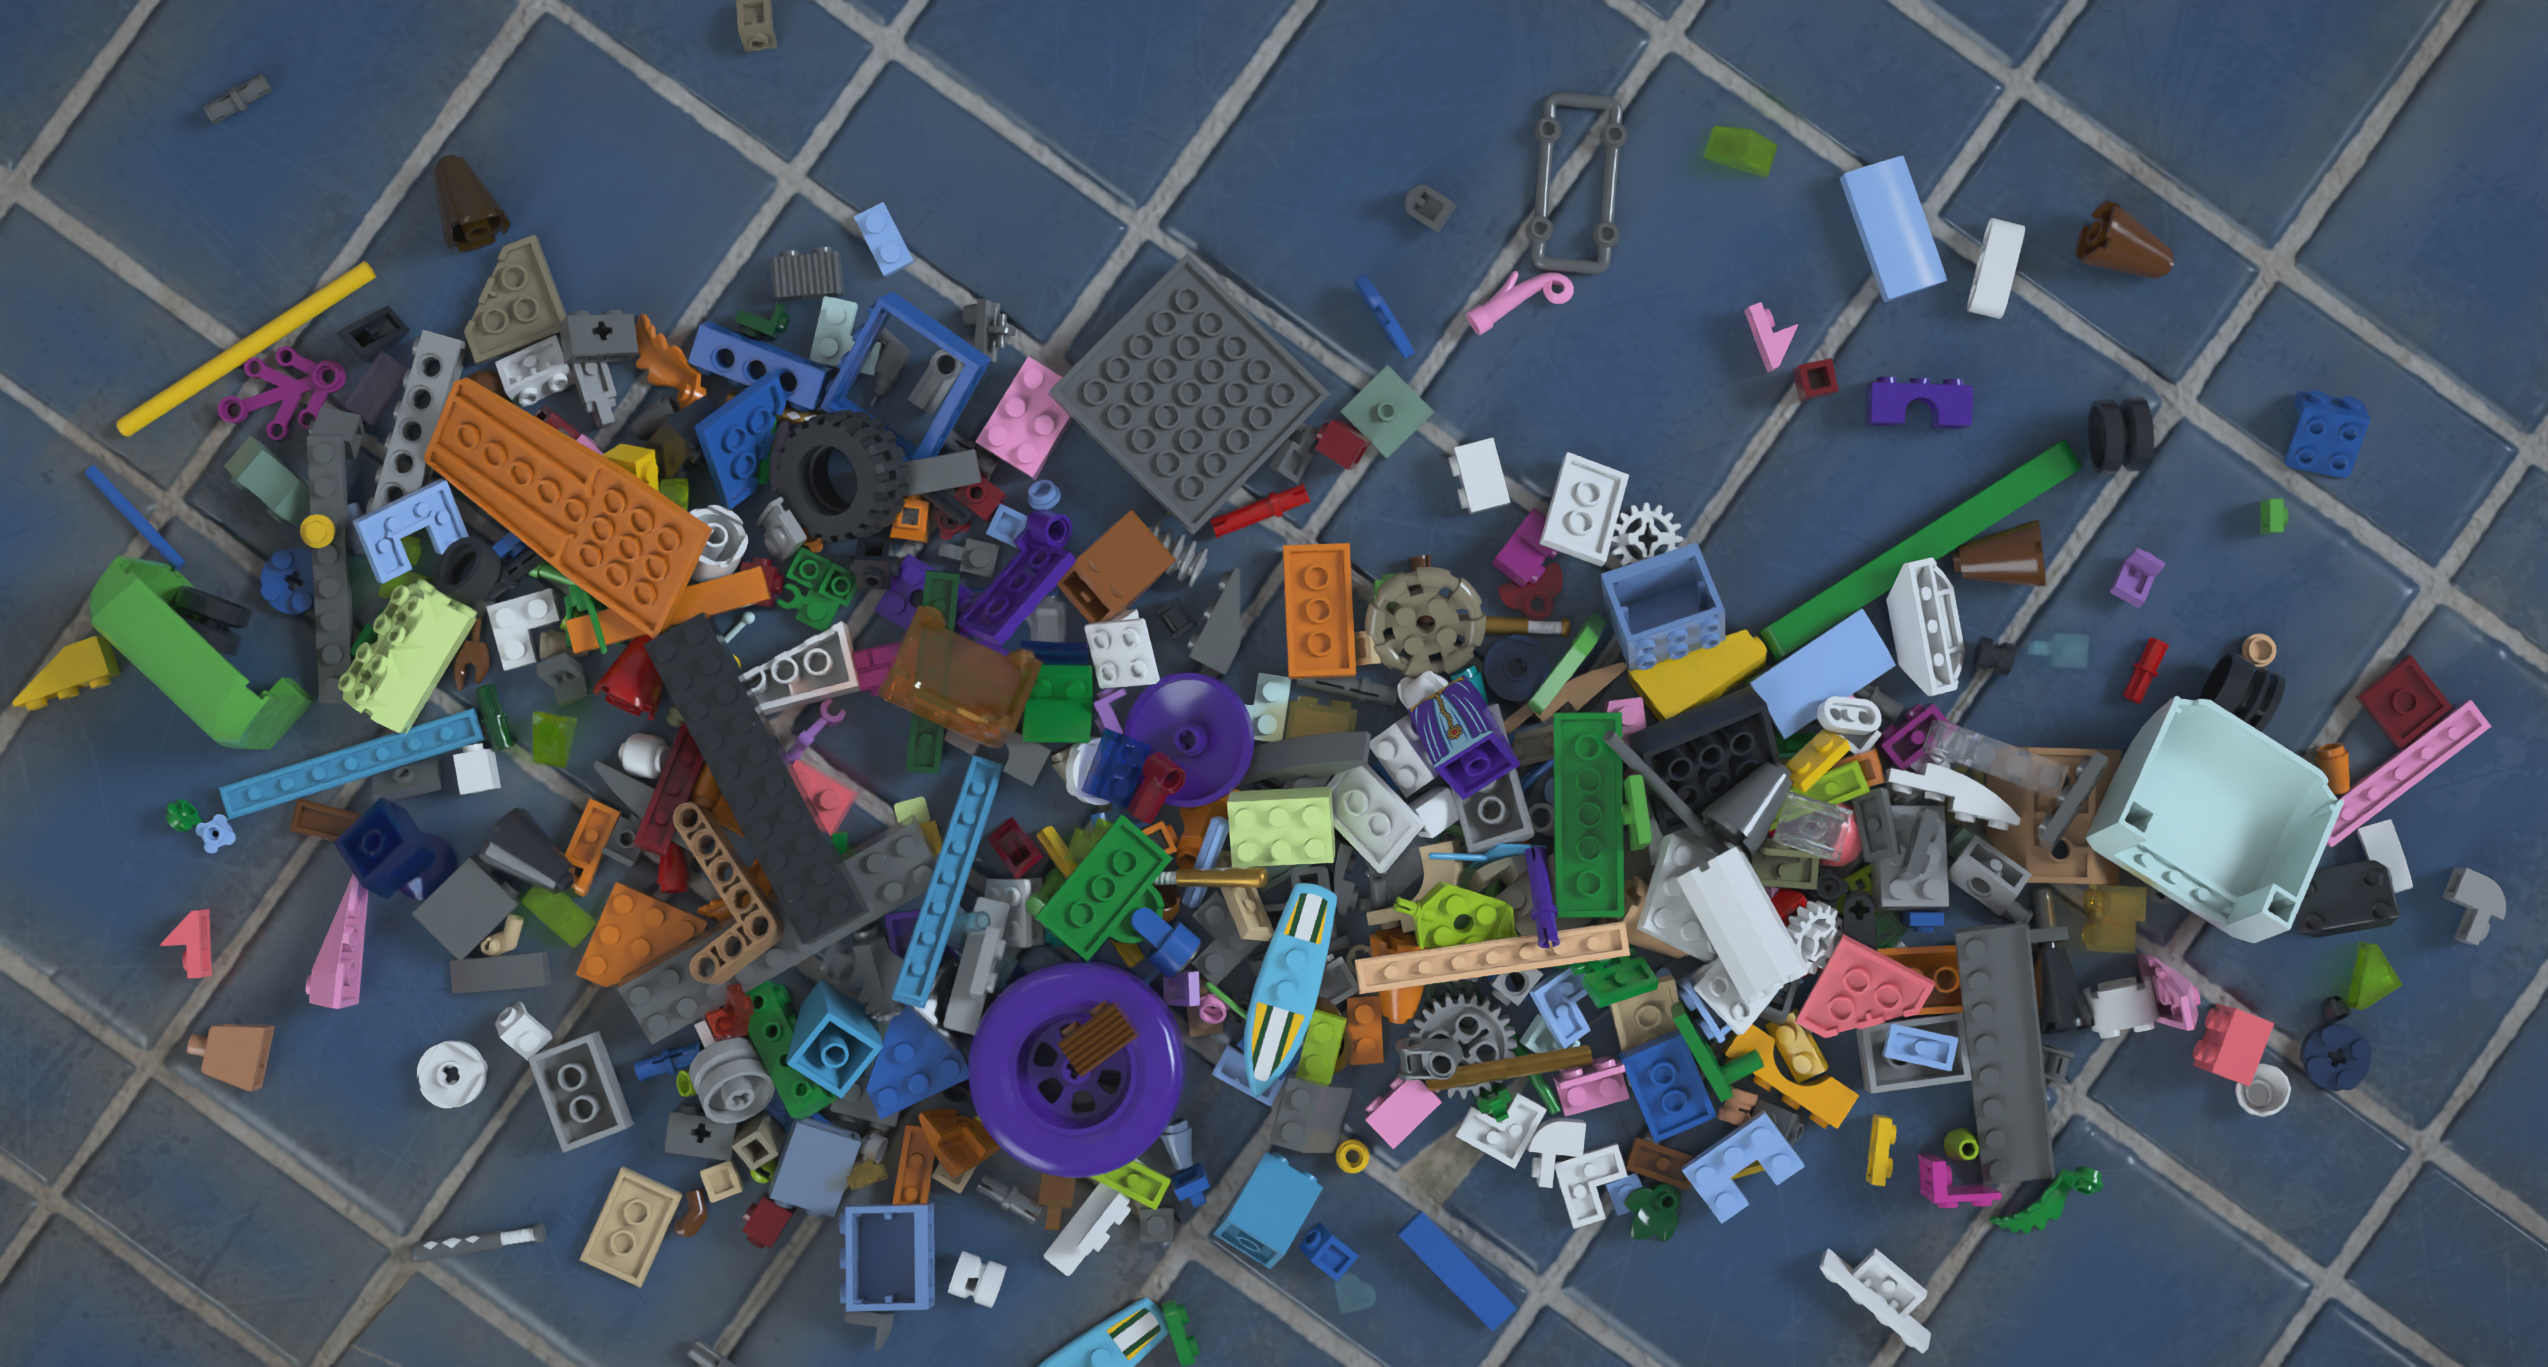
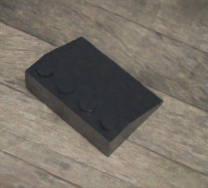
M1751 686L1627 736L1630 748L1702 821L1704 818L1701 813L1707 806L1765 762L1774 764L1775 761H1778L1780 763L1767 703ZM1644 782L1646 796L1663 837L1688 827Z

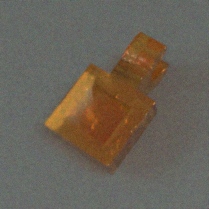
M1042 1173L1038 1204L1048 1205L1045 1229L1059 1231L1062 1207L1072 1208L1076 1178H1064Z

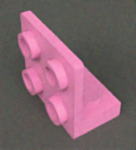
M1608 1055L1593 1059V1066L1559 1070L1560 1075L1554 1076L1553 1079L1564 1116L1630 1099L1622 1072L1626 1071L1624 1064Z

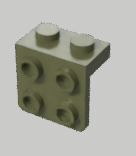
M1765 838L1760 850H1758L1754 857L1751 854L1749 855V862L1763 886L1817 890L1819 859H1832V852L1823 850V844L1809 841H1794V847H1790V842Z

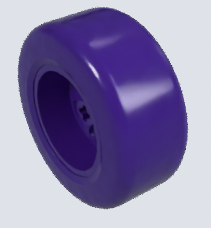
M1082 960L1064 961L1042 967L1020 977L1005 988L989 1005L977 1026L971 1043L968 1063L969 1087L973 1104L983 1126L1000 1148L1012 1158L1031 1169L1052 1176L1064 1178L1093 1177L1112 1172L1131 1163L1148 1150L1167 1128L1179 1106L1186 1078L1185 1048L1181 1032L1171 1010L1157 992L1142 979L1120 967L1090 960L1088 962H1083ZM1106 1000L1110 1005L1117 1001L1141 1035L1083 1077L1073 1075L1074 1069L1070 1067V1061L1057 1044L1064 1039L1060 1032L1061 1026L1074 1023L1077 1020L1083 1025L1092 1018L1089 1011ZM1046 1042L1058 1052L1053 1066H1039L1034 1062L1040 1043ZM1103 1070H1117L1122 1074L1116 1093H1108L1098 1084L1099 1076ZM1050 1078H1056L1063 1086L1061 1095L1054 1103L1048 1102L1038 1089L1040 1082ZM1085 1090L1089 1091L1095 1102V1109L1085 1113H1075L1072 1109L1074 1093Z

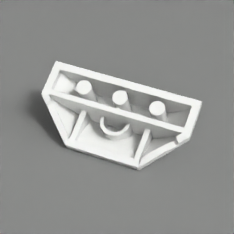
M1933 557L1904 563L1886 599L1898 665L1928 696L1957 690V678L1961 672L1965 654L1954 588L1943 571L1936 566L1937 563Z

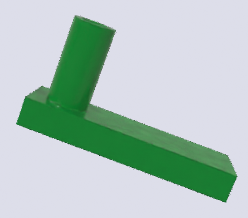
M1681 1001L1671 1006L1673 1021L1721 1102L1733 1097L1732 1083L1765 1067L1756 1049L1720 1066L1684 1002Z

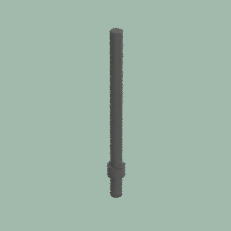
M1609 730L1604 734L1603 740L1637 775L1641 774L1643 776V781L1695 832V838L1704 847H1710L1718 856L1730 850L1719 838V832L1711 824L1704 823L1613 730Z

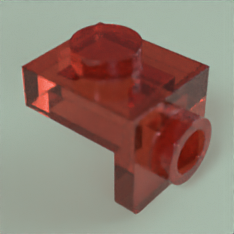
M740 983L726 987L724 1008L705 1013V1022L715 1041L718 1042L748 1034L750 1016L754 1014L752 999L749 995L745 996Z

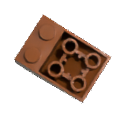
M1130 510L1076 559V562L1057 582V586L1089 623L1108 622L1127 610L1176 559L1135 512Z

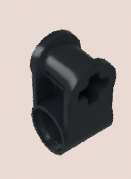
M1853 890L1844 899L1842 935L1844 934L1877 951V927L1875 926L1873 898L1865 890ZM1856 900H1863V905L1868 907L1863 908L1862 914H1856L1855 908H1849L1855 906Z

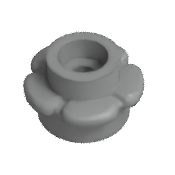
M878 1131L872 1132L871 1135L866 1134L859 1148V1153L863 1154V1161L868 1163L870 1160L879 1163L886 1153L888 1139L881 1136Z

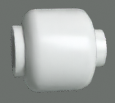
M635 733L627 739L626 743H622L618 757L627 774L655 779L661 775L671 749L667 746L666 741L659 736Z

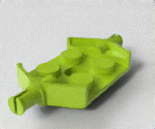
M1443 881L1437 883L1422 899H1416V902L1397 897L1395 900L1397 903H1394V911L1411 915L1414 918L1416 941L1421 949H1424V947L1433 949L1519 936L1515 930L1514 912L1510 903ZM1459 915H1469L1471 920L1466 928H1454V921Z

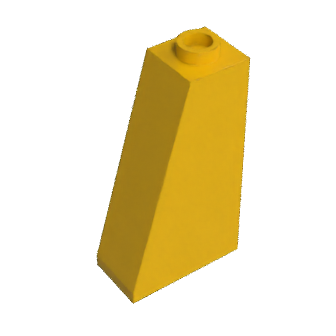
M1742 630L1725 636L1726 640L1721 641L1716 647L1710 649L1700 648L1689 652L1683 658L1677 660L1667 659L1658 662L1654 667L1647 670L1636 669L1629 671L1628 669V683L1639 697H1643L1644 704L1660 723L1720 698L1763 669L1766 665L1767 653L1763 642L1757 636L1753 638L1747 630Z

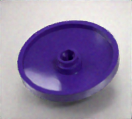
M1177 673L1161 678L1156 684H1151L1136 699L1125 724L1124 750L1129 762V768L1140 785L1145 779L1142 768L1146 759L1157 752H1162L1185 771L1186 781L1178 792L1168 795L1164 803L1177 807H1198L1224 798L1241 782L1252 759L1254 730L1245 704L1227 684L1205 674Z

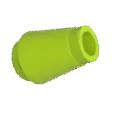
M1954 1129L1947 1134L1944 1140V1150L1948 1157L1954 1161L1963 1162L1971 1160L1978 1155L1979 1147L1974 1134L1967 1129ZM1967 1143L1969 1145L1968 1149L1962 1151L1963 1145Z

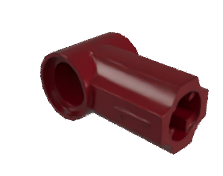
M1162 752L1152 754L1144 762L1142 772L1145 779L1127 808V811L1132 816L1148 824L1153 822L1167 796L1178 792L1186 781L1185 771Z

